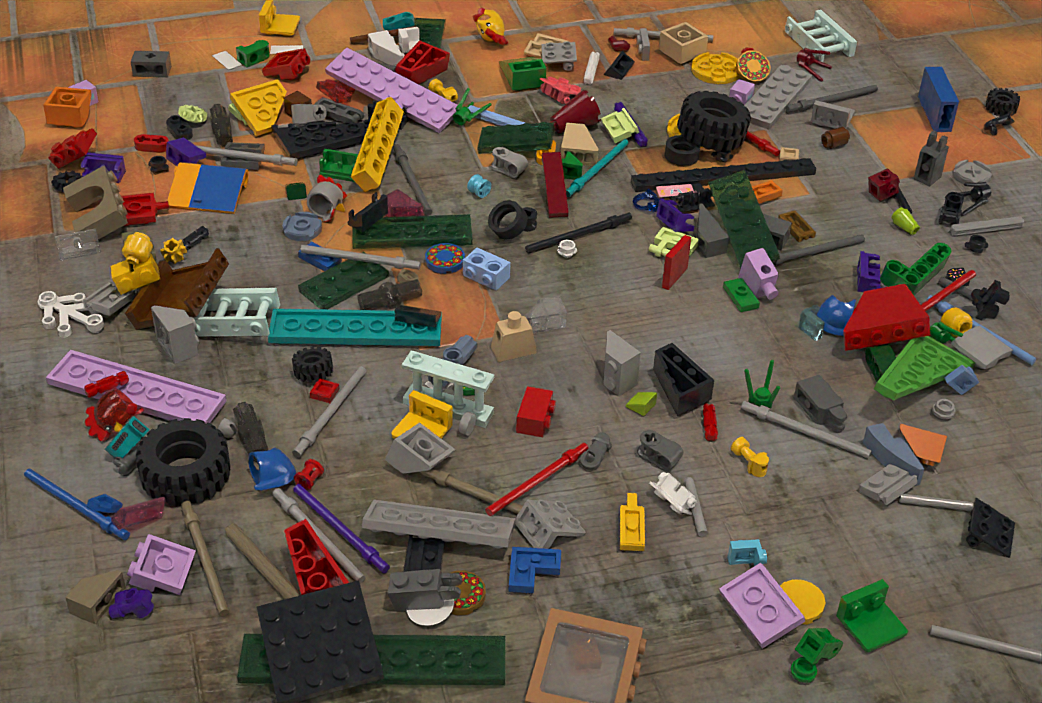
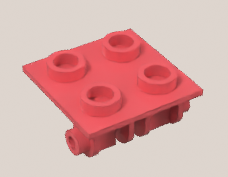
M550 76L548 78H540L544 82L540 87L542 92L561 104H567L570 101V94L577 95L581 92V87L569 84V81L565 78L559 77V79Z

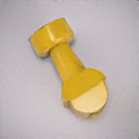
M433 79L429 83L428 88L430 91L451 102L458 99V94L454 87L444 88L443 83L438 79Z
M744 437L737 438L731 445V451L737 456L743 455L748 461L747 471L749 474L755 477H764L769 463L767 453L760 452L756 454L749 448L750 443Z

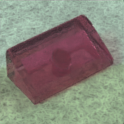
M160 497L120 508L112 516L111 521L120 530L162 518L165 498Z

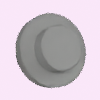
M948 399L938 400L932 408L934 415L940 419H951L956 412L953 402Z

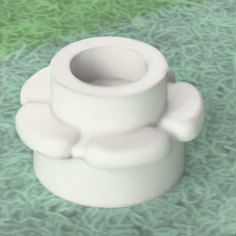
M563 240L559 243L557 252L562 257L569 258L576 254L577 248H575L573 241Z

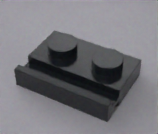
M409 535L404 572L432 569L442 570L445 541L432 537L428 539L413 538V535Z

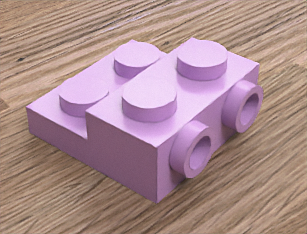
M148 534L145 543L139 542L134 556L139 557L138 561H132L127 572V576L131 577L129 584L151 592L154 591L155 587L180 595L196 550Z

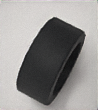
M676 135L666 141L664 156L673 164L688 166L695 164L699 160L700 147L690 143L682 135Z
M507 200L497 204L489 214L488 224L489 228L499 238L508 240L519 236L524 231L528 217L517 202ZM516 212V217L509 226L499 228L500 222L505 215Z

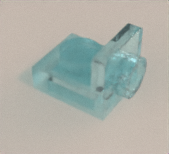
M818 305L801 311L798 326L814 341L822 338L825 324L821 318L816 316L820 309Z

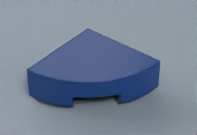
M107 494L90 498L87 503L88 508L106 513L120 512L123 506L120 501Z

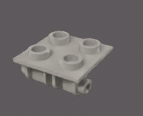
M566 41L563 43L549 42L541 44L544 64L563 62L565 70L570 71L573 69L574 62H577L575 42Z

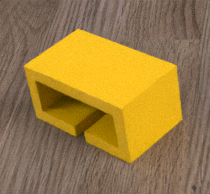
M150 254L148 261L133 265L134 272H131L130 263L126 260L110 266L112 280L121 295L160 279L159 268L152 254Z

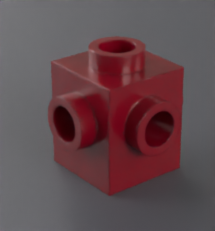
M888 168L868 177L869 193L879 201L899 193V177Z

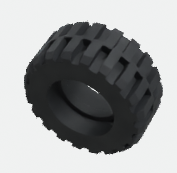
M697 91L684 99L677 125L681 135L687 138V141L690 143H694L698 147H704L707 150H724V152L737 149L745 141L751 122V115L748 108L744 107V104L738 102L734 97L719 94L715 91Z
M184 418V420L180 421L174 419L170 423L159 424L157 429H151L147 433V437H143L136 450V463L141 486L147 495L153 499L156 498V501L162 504L167 502L168 505L177 507V504H182L185 501L196 502L197 504L202 503L205 498L210 499L215 496L216 491H220L224 487L230 476L229 471L231 467L226 439L219 429H216L210 423L205 424L203 420L196 419V421H193L191 418ZM183 458L198 459L197 461L184 466L169 465L170 463Z

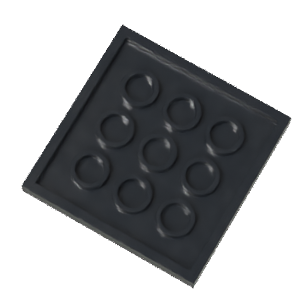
M359 580L256 607L277 703H295L384 679Z

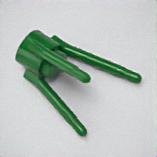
M467 88L455 108L456 112L452 116L453 120L458 125H464L466 121L470 122L492 104L488 103L471 114L468 107L470 105L473 106L474 102H471L467 107H462L470 91V88Z
M936 322L930 327V337L942 344L948 340L952 342L955 339L950 333L959 337L963 336L961 332L944 325L942 322Z
M770 360L764 387L758 388L754 393L749 370H744L749 403L759 407L763 405L770 409L772 408L773 401L780 390V386H776L772 394L768 390L774 360Z

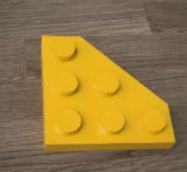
M277 79L230 93V99L254 134L259 136L272 131L271 125L276 123L287 91Z

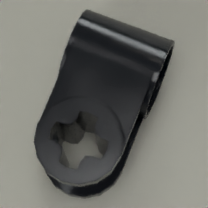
M949 192L946 195L938 223L959 224L964 201L962 194Z

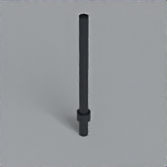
M630 212L619 216L613 215L608 217L607 220L526 245L525 249L527 253H531L558 244L563 240H571L608 227L614 228L619 226L620 223L632 220V215Z

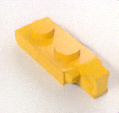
M627 493L626 505L620 506V550L644 551V507L637 506V493Z

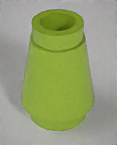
M901 207L893 213L891 219L895 225L911 235L919 231L920 226L908 209Z

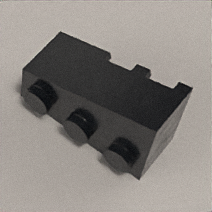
M670 343L655 350L653 371L677 416L712 399L714 379L675 344Z

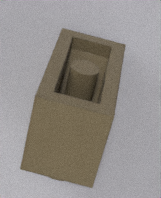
M116 570L81 579L75 587L69 590L65 597L70 614L96 624L109 609L110 605L114 603L116 592L124 591L126 588L122 571Z

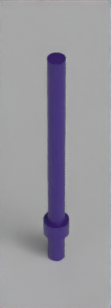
M300 484L295 485L293 491L362 554V558L367 563L373 564L382 573H386L389 570L390 566L379 557V552L372 546L368 547Z

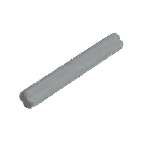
M1021 216L953 224L951 225L950 233L952 236L1021 228L1023 227L1024 219Z

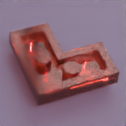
M326 79L325 81H317L316 85L319 91L336 103L351 102L352 95L350 94L355 92L354 88L339 80Z

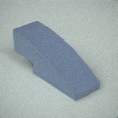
M883 423L867 426L863 444L867 449L872 450L871 454L885 467L892 464L909 472L910 476L916 475L917 484L915 486L920 485L924 467L903 437L893 438Z

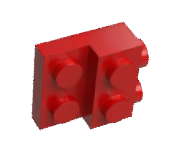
M305 48L276 53L262 69V73L264 76L279 75L281 80H293L298 77V74L303 72L306 65L310 64V57Z
M93 128L87 131L82 130L76 136L72 135L62 143H56L52 146L48 159L59 169L85 156L97 135L96 131Z

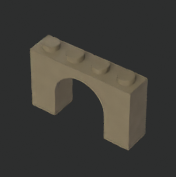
M105 166L96 169L63 188L67 201L76 212L98 200H102L95 209L72 221L75 234L85 246L128 223L126 219L128 213L123 206L124 200L119 194L121 190L116 183L117 178L113 171H108Z

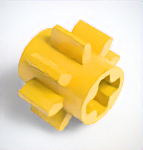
M171 238L163 242L164 248L160 249V252L167 262L171 261L176 264L184 260L183 256L187 253V249L182 240L177 241Z

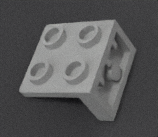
M816 100L813 106L811 122L834 129L839 127L847 129L855 114V110Z
M527 500L515 518V525L533 548L549 549L557 536L583 537L586 533L581 527L579 520L572 516L567 510V506L561 501Z

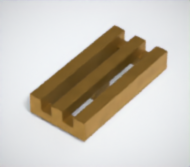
M795 210L778 215L779 219L792 222L790 234L798 242H801L802 238L808 240L809 236L815 238V230Z

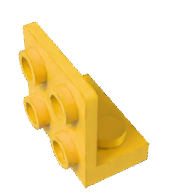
M266 0L259 13L260 33L284 36L294 35L300 21V16L276 14V6H274L273 0Z

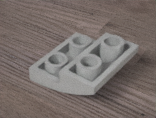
M981 326L964 332L962 337L958 336L951 343V345L957 348L958 353L969 357L976 362L975 365L982 369L994 367L999 359L1009 357L1013 349Z

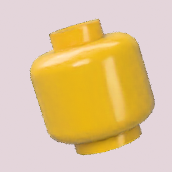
M140 232L127 236L122 247V255L126 257L128 263L138 265L139 262L148 261L153 249L150 237Z
M957 307L950 308L944 312L940 321L962 334L972 329L973 324L971 316ZM950 333L951 336H953V337H955V338L958 337L957 335H954V334Z

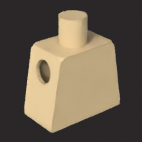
M517 311L510 312L508 319L496 323L491 350L498 362L536 354L537 352L532 327L527 318L521 316Z

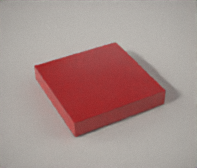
M684 235L666 254L662 288L669 290L688 269L691 245L690 236Z

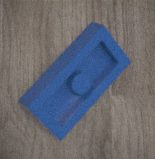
M314 242L308 244V246L321 247ZM301 249L298 251L299 258L326 273H330L342 264V258L301 253Z

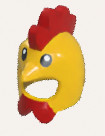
M479 8L478 13L473 15V20L481 37L489 42L495 41L501 45H507L508 40L504 37L505 28L501 16L494 10ZM484 15H488L490 17L487 20H480V18Z

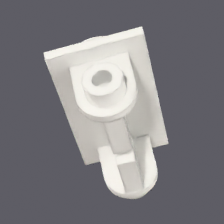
M662 472L658 476V483L650 481L649 484L656 489L654 493L663 500L667 499L671 503V509L680 515L682 513L693 515L689 508H693L696 505V497L684 486H681L676 492L681 483L670 473Z

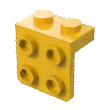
M413 390L409 394V412L392 430V438H397L418 423H421L442 439L453 426L452 406Z

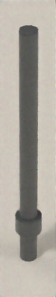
M871 85L816 99L799 100L797 103L786 105V111L807 110L808 107L814 106L816 100L830 103L876 92L878 87L877 85Z
M399 144L393 145L395 158L401 164L425 215H431L432 209L407 161L406 153L402 151Z
M857 235L786 253L777 252L771 254L769 258L773 265H778L786 260L862 243L865 241L864 235Z

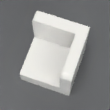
M419 28L398 29L402 53L409 52L419 41Z

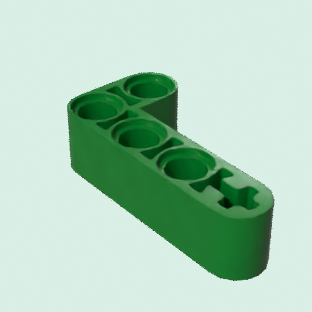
M937 243L910 268L897 260H889L880 276V281L887 287L906 284L912 294L915 295L944 268L952 250L945 243Z

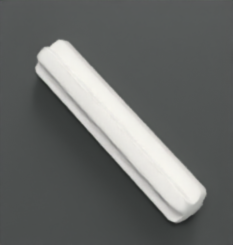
M591 52L584 75L585 84L591 85L593 83L600 55L598 52Z

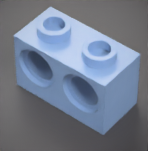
M476 248L463 259V276L497 291L510 278V262Z

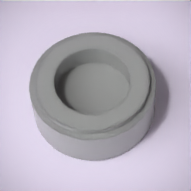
M470 412L463 414L459 424L460 433L467 436L472 433L476 424V414Z

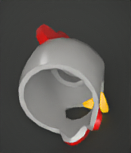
M319 175L317 177L318 184L312 188L308 195L307 206L312 213L322 218L324 222H328L334 217L335 210L345 212L342 202L347 197V194L341 190V184H335L331 177L325 178L323 175Z

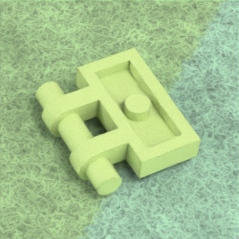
M662 227L655 236L654 244H650L648 251L655 253V256L665 257L670 251L668 249H672L686 234ZM690 236L689 256H691L699 243V239Z

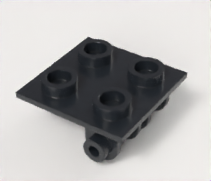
M701 183L691 184L694 192L689 191L679 193L677 196H669L671 200L677 203L675 207L680 212L699 209V204H703L705 208L715 206L711 199L714 196L713 190L709 188L704 189Z
M976 497L974 507L970 512L969 534L966 536L968 545L976 547L981 542H984L1010 558L1015 522Z

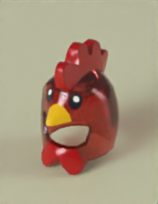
M113 388L98 400L95 407L91 406L86 409V414L89 415L85 419V425L90 428L88 434L94 438L98 437L101 442H105L111 433L119 432L132 416L143 413L144 408L138 409L137 404L133 403L128 396L119 389Z

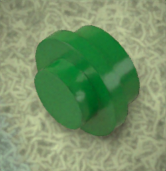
M804 657L798 658L791 665V674L799 682L808 683L817 676L816 665L811 664Z

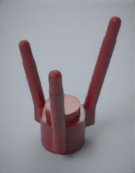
M808 48L800 50L797 55L798 66L806 69L819 81H823V78L807 65L816 63L831 69V65L816 60L813 55H830V52Z

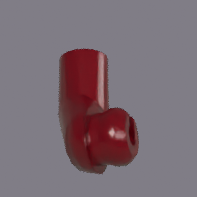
M614 36L609 37L608 42L614 51H629L630 44L627 41L617 40Z

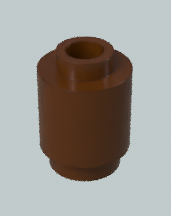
M844 127L828 130L821 135L823 146L825 148L830 147V149L845 145L850 139L849 131Z

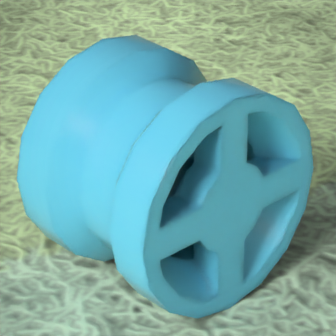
M476 174L470 178L467 188L478 197L484 198L491 190V182Z

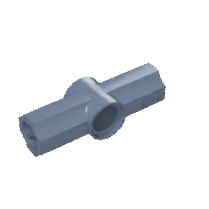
M469 335L460 337L453 347L444 350L442 359L463 365L477 349V342ZM428 376V381L433 385V377ZM442 380V387H445L449 382Z

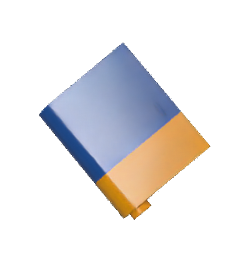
M180 162L174 168V179L167 199L169 208L235 214L242 187L246 188L248 185L249 171L244 168Z

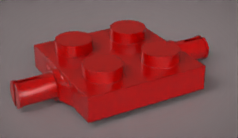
M154 193L122 196L124 200L123 206L128 213L126 215L128 223L124 226L156 222L157 211L169 209V202H156Z

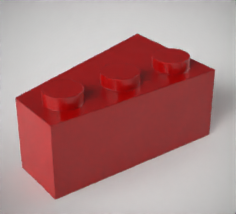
M419 40L396 65L395 73L420 84L448 69L450 53Z

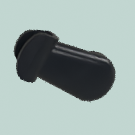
M1013 111L986 122L984 130H990L993 136L997 135L998 126L1001 124L1010 125L1015 122L1010 116L1013 114Z

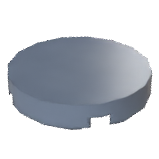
M297 212L295 216L291 217L289 215L285 218L282 225L283 232L291 240H311L322 232V221L314 213Z

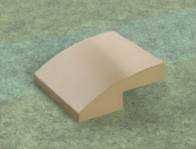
M537 33L534 41L530 40L524 55L542 59L541 44L549 42L563 43L567 40Z

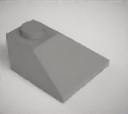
M418 423L394 439L385 460L401 473L427 471L453 454L455 449L421 423Z

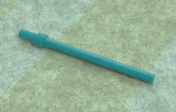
M623 139L583 176L575 179L566 190V196L570 197L575 192H579L589 179L629 145L628 140Z

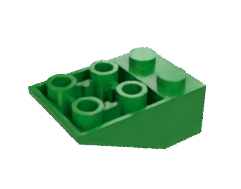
M527 57L499 61L512 90L520 91L528 88H539L544 83L540 78H546L547 68L540 58Z

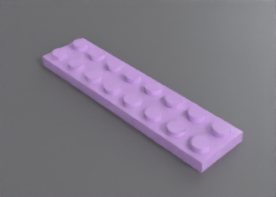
M349 48L344 49L325 68L327 75L377 101L391 96L401 109L403 107L407 108L409 118L439 134L453 120L452 116L456 112L457 104Z
M70 350L46 377L47 384L86 395L85 385L90 383L96 384L98 380L111 375L116 376V373L125 371L129 377L127 384L118 385L116 388L101 394L98 392L93 398L126 408L128 404L135 403L137 404V411L144 408L143 413L170 421L191 418L193 421L199 419L203 420L205 424L211 423L227 401L225 394Z

